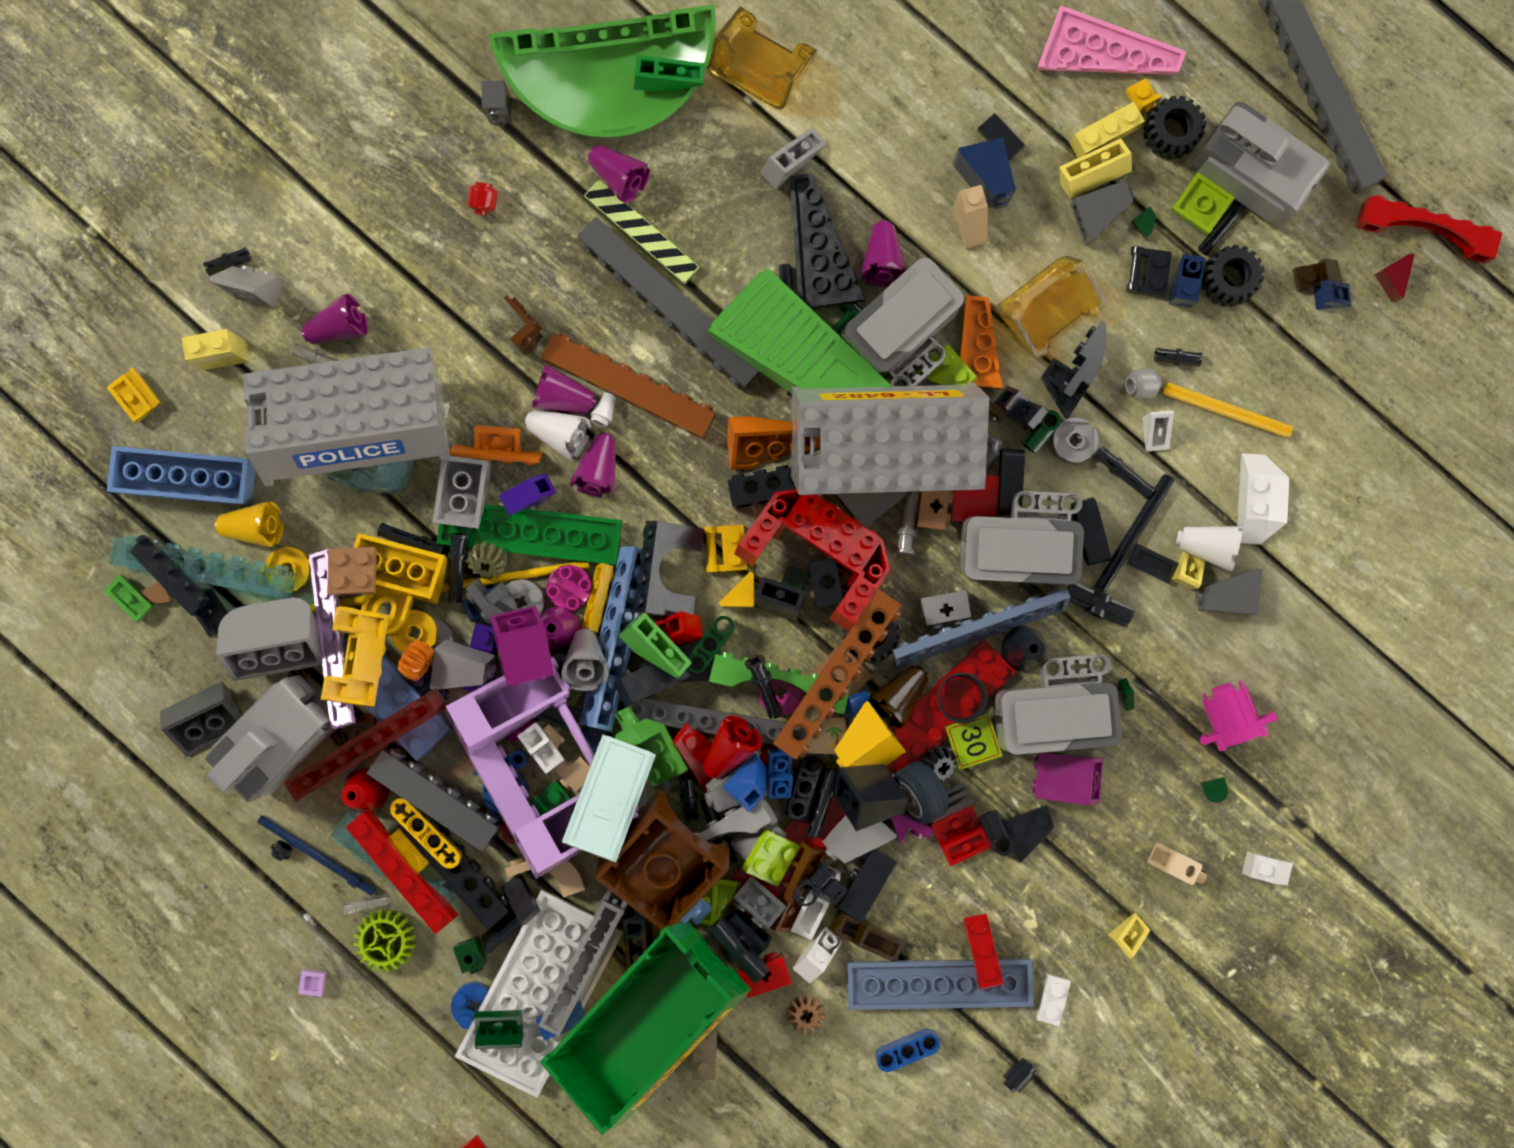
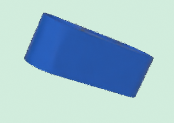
M929 1028L897 1039L876 1050L875 1059L877 1066L883 1072H891L931 1056L940 1049V1040L936 1032ZM933 1037L935 1041L931 1046H925L923 1044L925 1038ZM907 1045L913 1047L912 1053L908 1055L902 1053L903 1047ZM884 1054L892 1056L891 1061L888 1063H882L880 1058Z

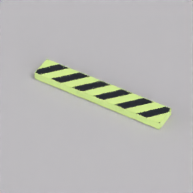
M598 179L584 195L591 204L684 285L699 269L695 262L627 203L621 202L601 180Z

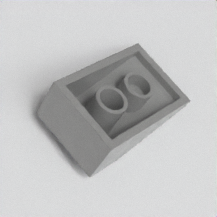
M241 265V268L229 267L210 276L209 279L211 283L234 298L271 308H276L283 284L276 278L277 275L267 271H263L262 274L256 273L255 269L245 265Z
M450 456L448 460H441L432 523L479 529L489 490L492 464L486 460Z

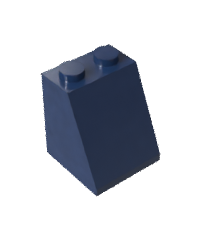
M1003 137L958 148L953 165L971 188L982 185L988 208L1001 209L1006 207L1013 197L1016 187Z

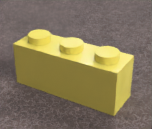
M1132 102L1075 133L1069 143L1079 158L1138 131L1144 123V119L1135 103Z
M1122 139L1116 140L1060 166V185L1070 200L1132 172V153Z

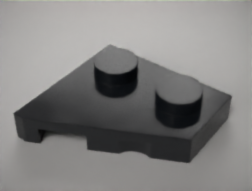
M1053 358L1040 379L1063 417L1068 419L1084 393L1081 394L1076 390L1064 406L1056 401L1061 394L1058 392L1065 380L1069 382L1072 379V376L1069 375L1072 369Z
M1042 805L1003 820L1007 833L1014 843L1013 850L1019 863L1023 862L1055 827L1047 805Z

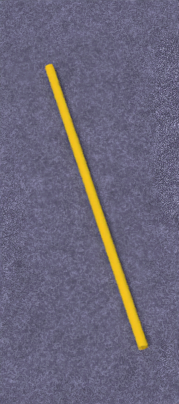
M577 561L502 573L499 577L493 576L491 579L487 576L463 580V589H466L478 578L484 585L551 575L555 569L564 565H575L583 570L590 569V563ZM449 582L444 583L441 592L449 591ZM365 596L340 599V607L360 606L363 604ZM309 604L312 612L316 613L315 604Z

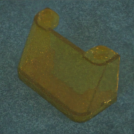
M740 6L714 39L712 54L708 63L709 69L716 76L772 108L781 110L791 99L813 62L817 50L805 43L797 44L793 51L787 49L756 31L757 20L755 16Z
M1063 256L1052 262L1000 302L996 310L1029 354L1038 359L1049 353L1051 347L1050 339L1082 315L1090 317L1099 315L1108 303L1085 262L1081 259Z

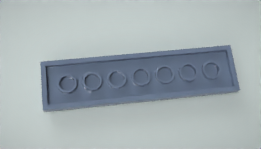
M1054 589L1048 592L1045 597L1039 598L1035 596L1027 599L1025 604L1019 606L1017 604L1009 605L1004 608V611L999 613L989 612L977 621L973 619L964 621L960 624V627L954 629L947 627L940 630L937 635L921 636L917 639V642L912 644L908 642L901 643L893 650L894 666L897 670L1064 611L1069 603L1070 594L1067 589L1062 591Z
M973 959L901 960L896 962L847 961L848 1009L1033 1007L1032 959H998L1004 984L1000 987L981 991L978 990Z

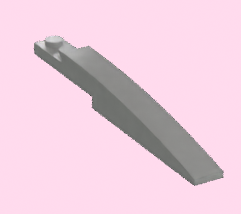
M608 888L538 1025L557 1036H560L627 904Z

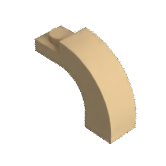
M523 857L509 861L510 865L505 868L507 877L531 870L526 860H523ZM572 858L549 871L556 878L563 897L578 893L588 887L580 867Z

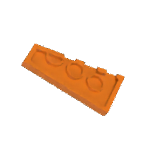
M966 295L960 358L978 377L974 383L979 388L1002 390L1003 386L999 372L1000 366L997 359L989 297Z

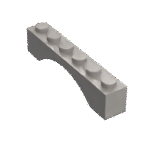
M763 797L749 813L742 807L739 809L733 808L725 813V818L720 821L717 819L706 825V830L701 833L698 831L694 834L711 843L724 835L736 832L761 833L764 828L771 827L778 820L766 798Z

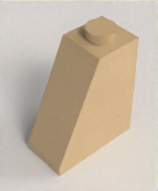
M982 185L959 191L953 205V210L965 249L987 243L988 205Z

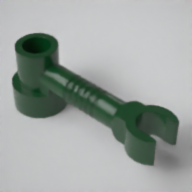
M858 303L839 306L845 314L832 327L837 334L841 332L852 318L863 310Z

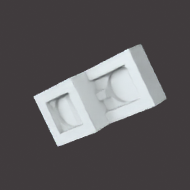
M537 722L517 736L545 774H548L565 761L564 757Z

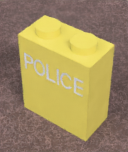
M228 329L181 338L185 360L203 370L249 362L245 340Z

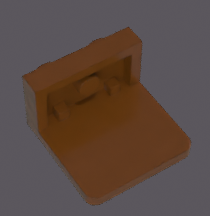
M506 295L504 297L505 301L526 324L510 340L523 355L526 352L530 353L538 346L537 342L543 338L539 332L542 328L530 313L527 316L525 315L527 311L515 297L510 299Z

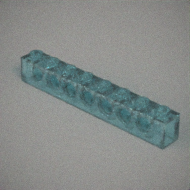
M124 534V539L114 537L109 564L147 571L129 552L137 544V537ZM154 540V541L157 543V545L159 546L160 541ZM167 543V547L159 546L179 567V561L184 557V565L180 568L192 581L282 599L292 597L297 573L289 572V567L275 564L274 569L267 567V562L254 560L253 564L245 563L246 558L232 556L231 560L224 559L225 554L211 551L210 556L203 555V550L189 547L188 551L181 550V545ZM203 561L206 562V568L204 571L201 570V564ZM226 565L228 567V572L224 576L222 574V569ZM248 569L250 575L249 578L245 580L244 572ZM270 574L271 582L267 585L265 578Z

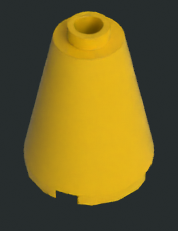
M263 502L221 514L215 521V530L221 537L265 547H274V544L280 542L284 526L283 521H279L278 514H281V510L274 502Z

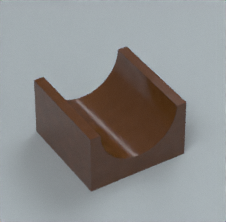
M658 789L637 812L639 816L631 821L616 863L599 857L594 878L659 929L663 930L666 926L677 924L729 870L730 844L723 839L719 844H712L695 835L672 811L667 801L666 793Z

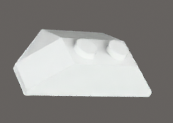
M1241 454L1237 526L1243 527L1240 544L1260 545L1287 523L1289 477L1266 455Z

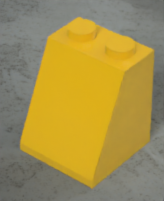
M868 701L863 704L834 750L839 757L836 762L840 768L885 764L887 766L906 752L886 722Z

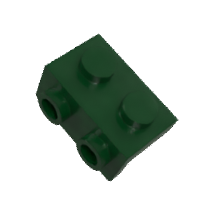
M522 1010L475 1011V1049L522 1047Z

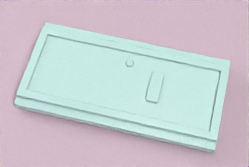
M602 735L562 843L616 863L656 754Z

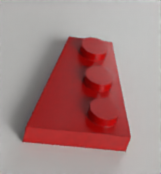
M686 723L672 741L703 792L707 793L706 784L713 778H710L705 773L703 764L712 742Z

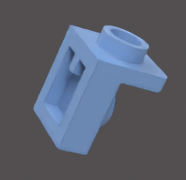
M701 898L680 921L686 924L690 919L698 925L711 911V906Z

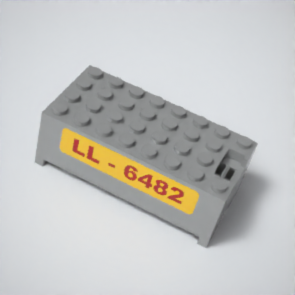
M974 382L965 383V385L811 389L792 387L791 477L798 494L985 489L989 397ZM814 436H820V454H814ZM805 437H810V454H805Z

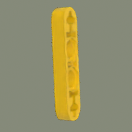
M403 798L392 802L390 806L392 816L443 867L454 868L461 862V851L417 807ZM405 803V811L408 814L414 812L415 815L410 817L406 822L404 819L408 816L404 812L400 814L397 812V810L399 809L397 804L401 805ZM415 818H419L424 822V828L421 831H416L412 827V822ZM430 835L439 836L440 845L438 847L429 845L428 839ZM446 844L448 847L444 850L449 854L455 853V863L453 861L448 863L446 861L448 856L444 852H441L439 855L437 851Z

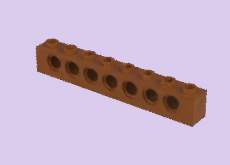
M879 589L876 591L856 623L773 742L776 747L795 760L798 756L801 758L805 756L810 748L807 743L811 737L816 739L823 729L820 725L823 719H830L836 710V707L833 706L838 698L843 700L849 691V688L846 687L851 679L855 681L862 672L860 668L864 660L868 662L876 650L872 647L877 641L880 643L889 632L885 629L891 621L894 624L902 613L898 610L901 606L900 603ZM875 612L881 613L884 617V622L880 625L872 621V614ZM862 631L868 632L871 635L870 643L864 644L860 642L859 633ZM849 650L855 651L858 654L857 662H848L845 657L846 652ZM840 669L845 673L843 682H836L833 679L832 673L834 670ZM827 688L832 692L830 701L824 702L820 699L819 692L821 689ZM816 708L818 710L819 717L816 721L807 719V709ZM796 727H802L806 731V736L801 741L793 737V730Z

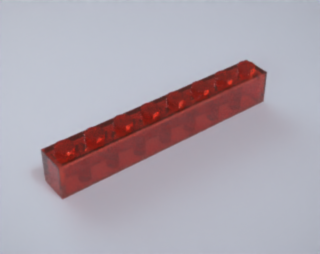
M437 688L431 690L285 781L286 788L295 802L446 710L447 704Z

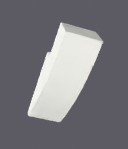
M827 866L829 869H833L836 872V876H831V878H836L838 881H840L841 871L830 866ZM812 890L807 894L803 903L807 904L812 901ZM820 894L814 904L806 907L802 906L791 931L812 940L831 899L826 894L824 896Z

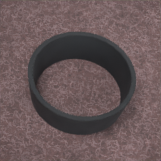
M962 672L948 676L941 683L937 692V703L940 711L946 718L956 723H969L976 720L982 715L987 705L988 696L984 684L976 676ZM955 677H965L972 680L979 688L981 695L978 709L972 715L965 718L950 716L944 711L940 703V691L943 685Z

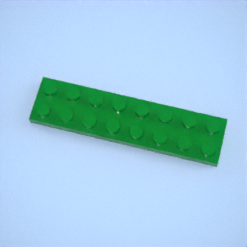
M485 504L479 529L439 524L436 544L450 546L451 538H449V533H466L470 535L469 539H467L466 548H473L476 543L482 544L486 541L488 544L494 542L496 547L501 546L502 552L617 565L623 521L532 509L509 516L504 506Z

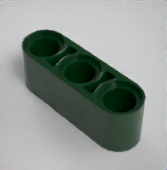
M720 616L715 619L688 657L690 661L695 657H700L703 659L704 665L700 670H694L690 664L688 667L690 672L700 674L710 665L715 655H717L734 630V623L730 617ZM727 620L730 623L729 631L725 633L720 632L717 628L718 622ZM709 638H713L717 642V647L714 651H707L704 647L705 641Z

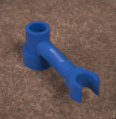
M517 749L504 758L507 765L520 769L528 763L529 754L522 749ZM518 755L523 757V761L518 758Z

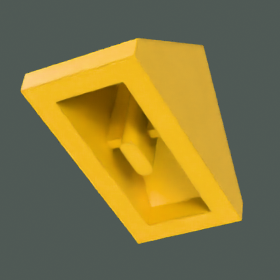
M750 571L718 604L721 607H754V574Z

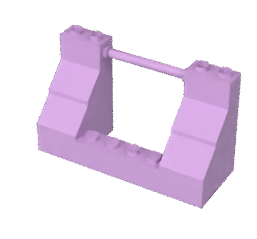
M551 657L554 675L548 676L546 679L527 681L519 686H507L505 678L502 676L446 706L450 724L536 879L582 852L580 849L562 843L579 795L540 816L534 805L530 807L526 798L529 795L525 787L517 784L515 778L518 775L514 767L506 764L504 758L507 755L501 745L497 747L496 744L542 711L554 706V708L558 707L559 712L591 767L595 755L566 705V698L569 697L568 690L571 688L569 683H565L558 674L559 666L554 657ZM637 805V807H636V809H635V812H634V815H633V818H632L631 821H633L634 819H636V818L639 816L638 813H637V811H639L638 805Z

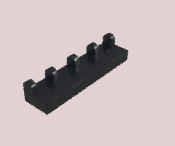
M140 535L137 537V544L129 552L191 616H195L211 599L150 536Z

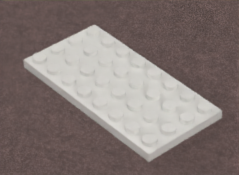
M544 889L541 890L536 899L541 911L526 925L522 926L478 1010H522V1047L475 1049L476 1035L475 1022L473 1020L455 1054L456 1058L537 1098L549 1076V1073L540 1064V1061L545 1055L550 1054L570 1031L544 1041L536 1017L545 1013L594 916ZM617 926L578 999L581 1001L583 1009L623 934V929Z

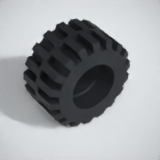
M1171 96L1169 100L1165 98L1160 104L1158 103L1146 119L1143 128L1146 131L1143 135L1144 139L1148 138L1146 145L1147 147H1153L1152 152L1154 154L1159 152V157L1164 158L1168 156L1170 160H1173L1176 156L1178 159L1182 158L1185 154H1189L1204 136L1206 121L1202 120L1205 118L1204 112L1200 113V105L1195 106L1193 104L1194 100L1191 98L1189 101L1185 100L1186 96H1180L1179 99L1176 96ZM1174 119L1179 121L1184 127L1185 136L1176 137L1169 134L1165 129L1164 120Z
M1233 245L1231 248L1230 246L1224 247L1208 259L1202 276L1204 284L1201 285L1202 290L1206 289L1208 292L1205 294L1207 298L1211 296L1214 298L1212 300L1213 303L1217 304L1220 301L1221 306L1226 307L1230 304V307L1244 303L1256 294L1262 286L1260 283L1264 281V276L1261 273L1265 271L1264 266L1260 267L1259 265L1262 262L1260 257L1258 259L1255 258L1257 253L1253 250L1248 252V247L1246 246L1239 249V245ZM1223 266H1232L1240 272L1242 277L1240 287L1231 286L1224 280L1222 275Z
M875 612L872 614V620H876L881 624L884 622V617L881 613ZM898 620L894 624L891 621L885 628L889 632L878 646L872 647L876 651L868 662H877L888 658L893 653V650L896 649L895 647L899 645L901 630ZM843 628L842 632L844 640L849 631H846ZM849 650L854 657L858 658V654L855 651Z

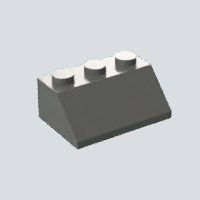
M220 682L161 710L160 725L163 733L187 757L216 743L243 716V713L234 694L223 682Z

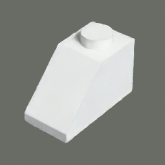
M1247 851L1242 874L1270 883L1288 886L1293 863Z

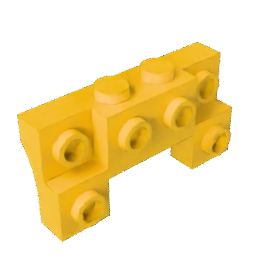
M344 606L336 607L332 630L348 633V644L342 678L335 676L324 677L321 700L375 707L378 682L382 675V657L386 649L384 644L389 615Z

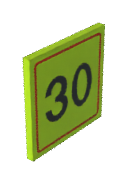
M989 712L982 714L976 720L969 723H954L945 726L952 750L957 756L956 762L959 764V770L1002 756Z

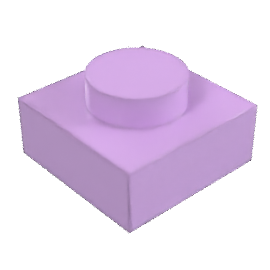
M303 969L301 971L298 994L323 996L327 972Z

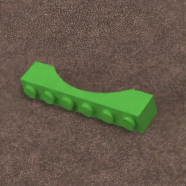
M721 652V656L715 655L709 682L732 688L741 683L751 681V672L745 666L747 657H744L743 661L734 659V654ZM767 662L765 665L766 669L771 673L772 680H779L794 685L806 694L819 676L811 673L810 677L801 675L802 671L788 668L786 672L778 670L779 665ZM834 679L836 682H843L842 680ZM827 688L821 689L819 697L822 701L828 702L832 698V692ZM849 691L843 700L839 698L833 705L836 707L834 713L844 714Z

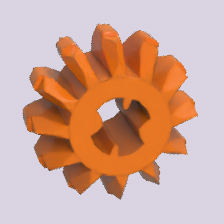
M419 640L410 643L399 660L398 670L400 673L414 681L421 679L427 673L434 659L433 648Z

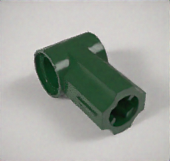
M1048 410L1041 423L1034 429H1030L1020 443L1036 454L1055 429L1060 426L1061 416L1058 412ZM1048 415L1054 418L1055 423L1053 427L1045 425V416Z

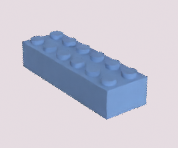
M112 446L107 492L121 495L252 506L256 470L250 459Z
M348 637L345 639V648H346V650H347V644H348ZM384 654L381 663L382 675L378 682L375 707L366 708L416 761L422 760L453 730V727L449 720L400 673L398 667Z

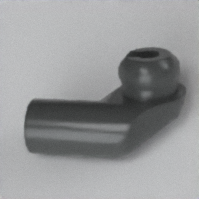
M991 436L987 440V446L990 447L986 457L987 470H990L998 458L1003 445L1002 440L996 436Z

